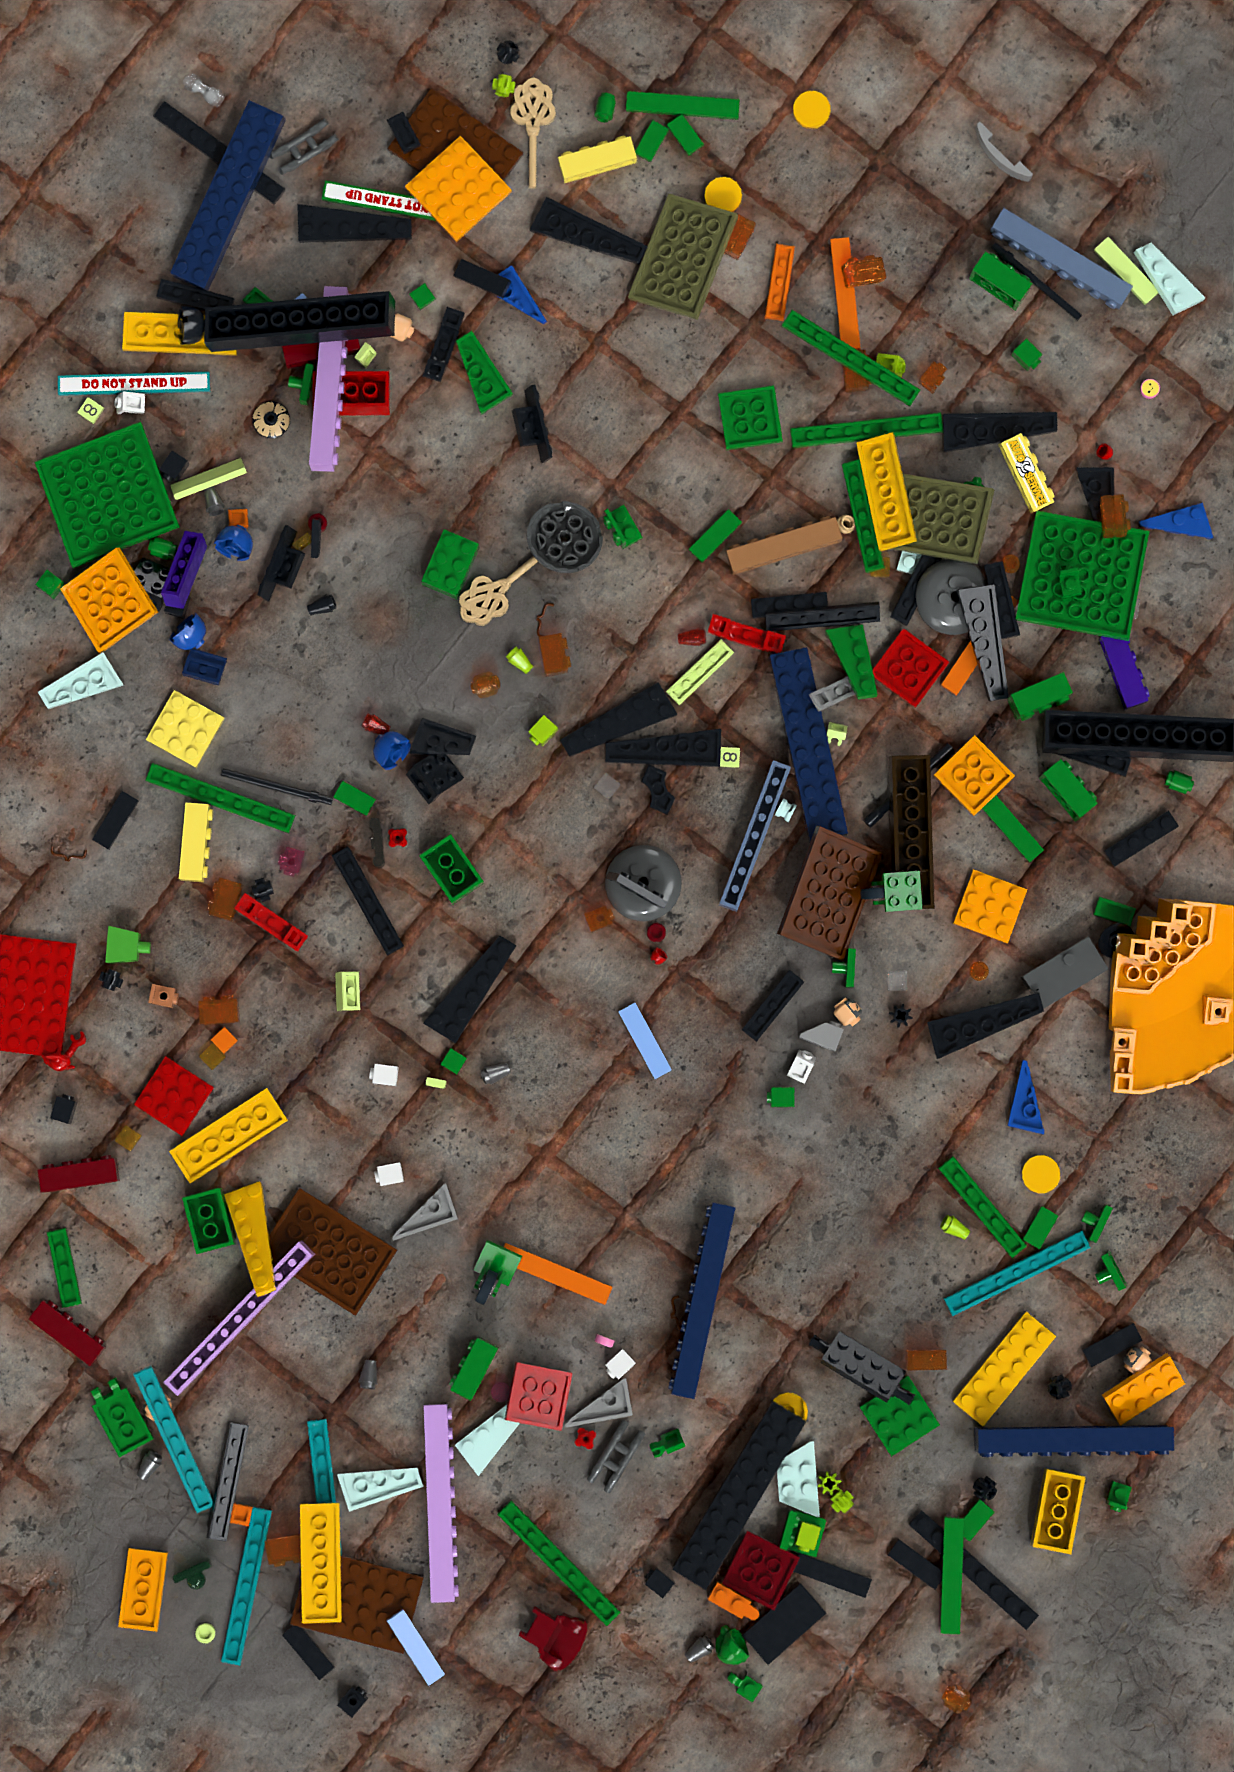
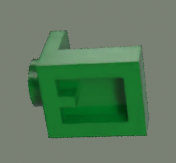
M1069 566L1059 571L1058 578L1062 598L1082 594L1078 568Z
M1112 1481L1106 1504L1110 1505L1111 1510L1121 1512L1122 1509L1127 1510L1128 1506L1126 1505L1132 1487Z

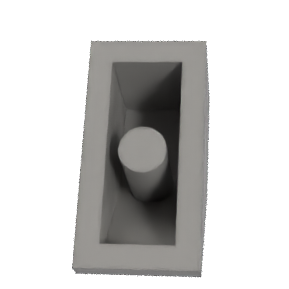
M830 1021V1023H823L801 1033L799 1038L835 1052L844 1029L840 1028L841 1024Z

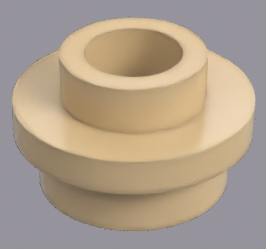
M842 515L837 519L840 532L848 534L854 530L855 522L853 517Z

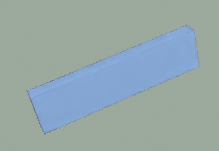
M636 1003L618 1011L654 1079L672 1071Z
M403 1609L386 1620L428 1686L445 1675Z

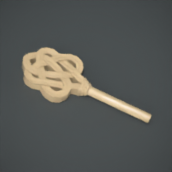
M536 78L528 79L523 85H519L515 89V103L511 107L510 116L516 124L526 125L527 135L529 136V188H536V148L540 125H549L556 117L555 107L552 104V89ZM532 98L536 99L534 105L531 102ZM524 104L526 105L527 110L529 111L528 114H527V112H526V109H525V107H524ZM518 110L520 112L521 117L517 115ZM532 119L535 120L533 126H532V123H531V120H532Z
M531 557L507 578L493 582L489 577H476L472 581L470 589L463 592L459 598L462 620L467 623H475L478 626H485L493 617H501L506 614L509 607L505 593L508 592L509 587H511V584L538 562L535 557ZM483 602L481 607H477L476 604Z

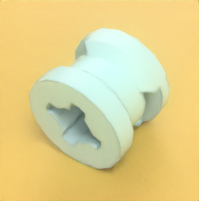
M783 798L775 816H781L785 821L789 822L797 805L790 804Z

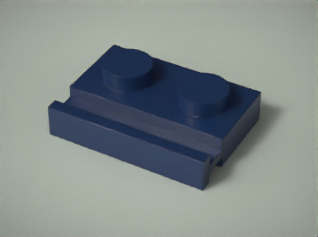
M193 648L190 649L182 675L219 686L227 658Z

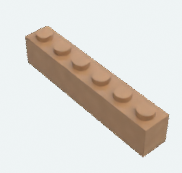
M826 516L819 519L820 522L814 524L807 522L798 529H794V527L783 530L784 533L776 535V533L766 535L765 539L759 541L758 538L747 541V544L740 546V544L730 546L729 550H726V556L732 575L840 543L842 536L836 517Z

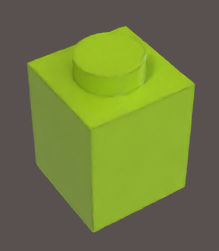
M543 715L528 731L529 739L536 746L540 744L543 747L558 731V727Z
M801 1520L795 1540V1545H798V1549L809 1552L810 1549L815 1550L821 1527Z

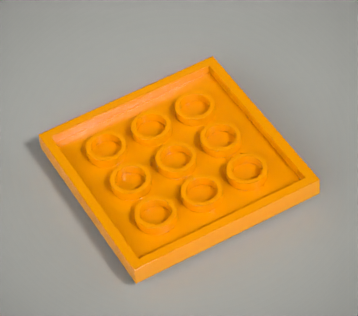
M461 136L405 185L408 192L456 242L512 192V189Z
M120 547L112 550L60 588L98 653H103L158 613Z

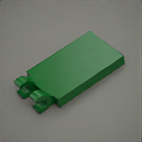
M115 1377L108 1382L112 1392L103 1396L99 1386L90 1392L96 1401L92 1408L120 1458L153 1440L154 1437L128 1388L121 1389Z

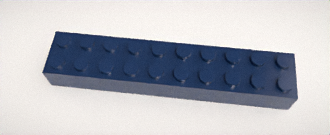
M250 100L248 101L170 272L173 277L199 289L209 290L286 122L283 115Z
M808 648L772 654L769 656V662L809 844L816 826H821L839 835L847 836L848 830L822 712H818L809 694L817 691Z
M712 1203L711 1206H707L705 1217L708 1218V1223L703 1225L701 1236L704 1237L703 1244H699L697 1251L700 1260L699 1263L694 1265L693 1274L696 1275L695 1282H691L689 1293L692 1294L691 1301L686 1302L685 1313H688L687 1320L682 1321L680 1331L684 1332L683 1339L678 1340L676 1349L680 1353L678 1358H674L672 1369L675 1370L674 1378L670 1377L668 1386L672 1395L695 1399L736 1207Z
M1169 1425L974 1428L975 1452L980 1453L982 1457H993V1453H999L1002 1457H1012L1013 1453H1018L1021 1456H1032V1453H1038L1040 1456H1052V1452H1057V1455L1072 1456L1071 1452H1077L1080 1456H1089L1091 1452H1096L1099 1455H1111V1452H1116L1118 1455H1130V1451H1135V1454L1150 1455V1451H1154V1453L1159 1455H1167L1169 1451H1174V1427Z

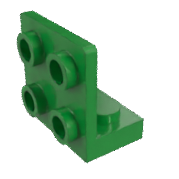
M625 505L611 512L608 508L604 510L603 522L608 530H612V538L617 547L620 545L622 549H625L643 539Z
M789 1509L779 1548L816 1557L826 1519ZM801 1520L821 1527L815 1550L810 1549L809 1552L799 1550L798 1545H795Z

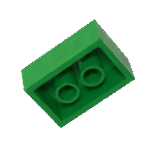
M986 251L973 268L969 280L1015 311L1029 293L1033 284L1026 275H1019L1011 265L1003 264L995 254L987 253Z
M444 529L422 578V585L458 599L479 551V544Z
M1062 672L1011 694L1007 701L1015 719L1025 721L1032 718L1037 711L1041 714L1045 710H1050L1054 704L1058 707L1067 703L1073 692L1065 673Z
M1060 759L1045 771L1039 779L1076 822L1098 804L1096 802L1097 797L1092 791L1085 789L1083 786L1085 783L1078 775L1075 777L1071 772L1073 769L1070 764Z
M451 834L419 855L452 905L484 884V881Z
M222 1188L182 1198L196 1254L236 1244Z
M477 1337L476 1340L472 1339L467 1348L470 1353L467 1357L464 1356L458 1366L461 1368L459 1374H454L449 1383L452 1386L450 1390L471 1401L499 1347L480 1337Z

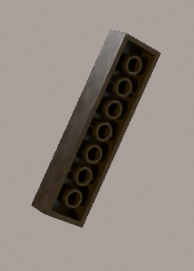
M930 755L889 756L892 873L920 871L922 909H935Z

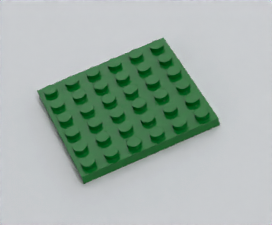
M142 422L135 423L35 462L73 568L104 557L115 548L120 547L122 550L180 527Z
M1036 511L1016 620L1129 641L1150 531ZM1069 566L1078 568L1082 594L1062 598L1058 578L1059 571Z

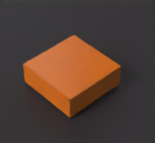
M248 509L228 510L229 526L241 525L249 529Z
M226 1027L221 1029L211 1039L223 1054L238 1042Z
M234 1503L230 1523L249 1526L253 1506Z

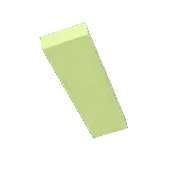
M1109 237L1094 249V252L1120 279L1133 286L1131 291L1144 305L1158 294L1152 282Z
M239 458L170 486L175 500H178L247 472L242 459Z
M720 639L666 693L680 706L734 652Z

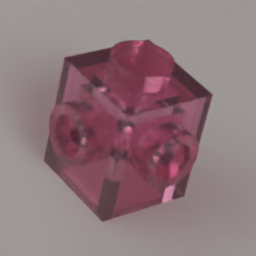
M286 846L284 854H280L278 860L280 869L284 871L283 874L294 877L295 874L300 875L306 853Z

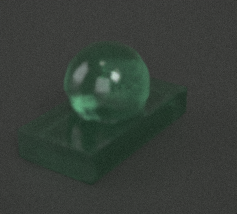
M208 1559L173 1575V1581L178 1583L187 1578V1585L193 1590H199L206 1582L202 1571L211 1568L213 1565Z

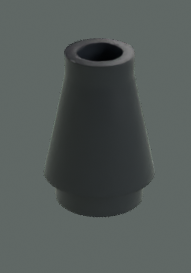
M325 594L307 605L310 616L333 612L334 609H337L332 594Z

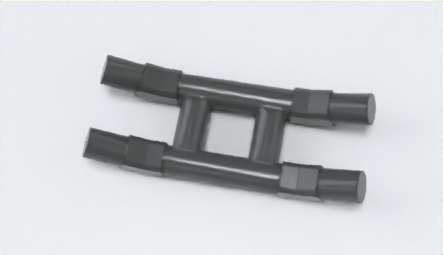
M325 118L306 132L271 152V159L282 156L289 152V150L295 158L279 168L281 175L297 169L300 165L329 149L339 140L336 134H333L319 145L312 136L318 134L329 124ZM306 141L312 150L301 155L296 146Z
M625 1420L621 1421L587 1478L589 1482L594 1483L604 1466L614 1471L604 1488V1491L607 1493H611L645 1436V1433L639 1430L629 1448L619 1443L629 1425ZM614 1449L624 1454L619 1465L609 1460Z

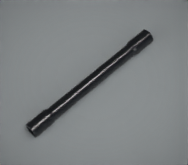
M946 742L930 759L931 771L954 752L949 743ZM890 796L863 819L868 827L874 826L890 809Z

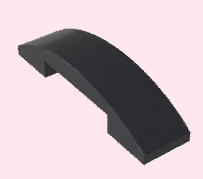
M449 307L446 308L441 328L431 356L428 358L423 377L441 383L453 353L465 312Z

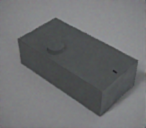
M1088 936L1022 976L1021 979L1031 995L1040 993L1043 1008H1046L1108 970V967Z

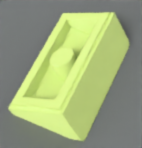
M337 972L335 974L337 1011L360 1010L359 972Z

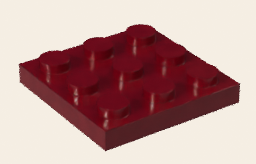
M747 1531L722 1584L775 1610L800 1557L787 1550L780 1549L778 1545Z

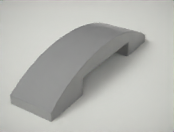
M979 121L975 128L976 135L989 159L1008 175L1029 182L1033 174L1020 161L1014 166L990 142L993 134Z
M848 676L809 694L818 712L855 695L848 681Z

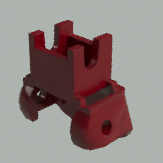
M534 1606L532 1612L537 1614L527 1633L520 1630L518 1636L538 1647L539 1658L557 1672L567 1667L579 1653L587 1634V1622L584 1619L565 1614L564 1612L555 1618Z

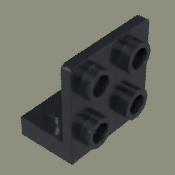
M142 558L134 572L156 609L160 612L163 605L161 591L170 569Z
M445 754L429 755L415 764L406 774L428 804L434 802L441 793L464 778Z

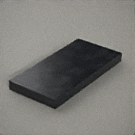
M800 1583L778 1602L775 1610L770 1609L742 1636L766 1664L769 1665L820 1620L826 1612Z

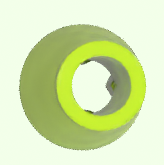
M517 646L506 655L507 662L525 674L534 667L523 650Z
M946 1215L940 1225L944 1233L960 1237L964 1240L970 1233V1229L966 1228L953 1215Z

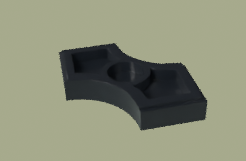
M649 764L641 782L651 792L652 801L650 808L668 815L675 797L668 792L665 786L666 772Z

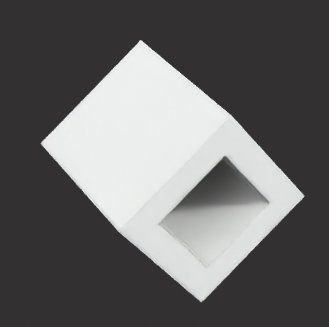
M375 1064L374 1068L370 1069L369 1079L373 1080V1084L396 1086L399 1067Z
M400 1162L377 1167L378 1171L374 1172L376 1183L380 1182V1186L404 1182Z
M621 1349L605 1364L608 1367L605 1371L613 1379L615 1377L620 1379L636 1363Z

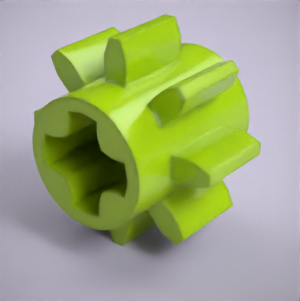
M499 74L498 79L493 78L492 90H496L495 94L497 96L509 97V93H514L515 82L512 81L511 76Z
M826 1471L825 1477L819 1476V1479L822 1481L817 1487L824 1488L822 1494L829 1491L830 1495L833 1496V1490L840 1491L837 1483H840L841 1480L835 1479L836 1473L830 1476L828 1471ZM828 1478L834 1481V1484L831 1485L832 1488L824 1486Z
M840 1489L831 1497L830 1500L833 1502L831 1507L837 1513L840 1510L846 1513L854 1505L851 1501L854 1497L848 1490L843 1492Z

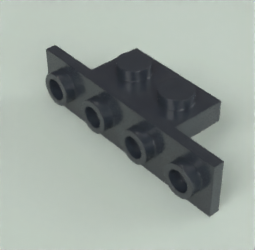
M531 385L524 390L528 407L515 408L512 410L520 447L537 445L541 463H545L552 458V447L549 445L548 430L543 419L544 412L539 402V392L536 389V385Z
M285 525L280 534L279 542L273 551L272 559L266 568L265 576L258 589L257 595L268 602L276 584L292 589L305 557V553L291 548L297 531L288 525Z

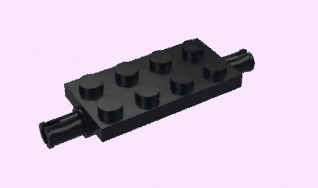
M840 1331L832 1343H827L817 1337V1335H814L811 1339L809 1346L823 1353V1358L820 1361L821 1364L886 1403L891 1397L895 1396L907 1403V1405H910L915 1397V1394L901 1387L900 1382L906 1373L905 1370Z

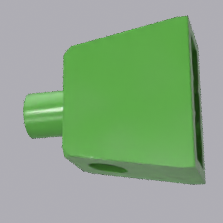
M108 926L105 963L116 964L139 961V953L150 954L151 942L140 941V933Z

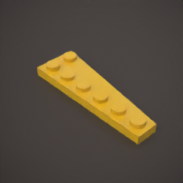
M259 1181L224 1194L257 1297L276 1290L263 1186Z

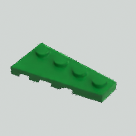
M473 331L456 340L482 415L511 397L513 393Z
M863 625L825 630V634L840 660L842 669L845 670L848 676V681L857 699L877 697V689Z

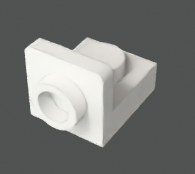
M124 391L118 394L114 402L117 414H122L123 412L145 413V394Z
M798 1050L787 1076L805 1084L816 1057L808 1051Z

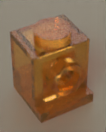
M933 361L918 383L934 394L937 389L935 385L939 387L945 379L943 375L947 368L939 362L937 364Z
M606 906L584 914L591 933L613 925L612 920L615 919L611 908L607 909ZM598 915L604 916V920L601 922L596 918Z

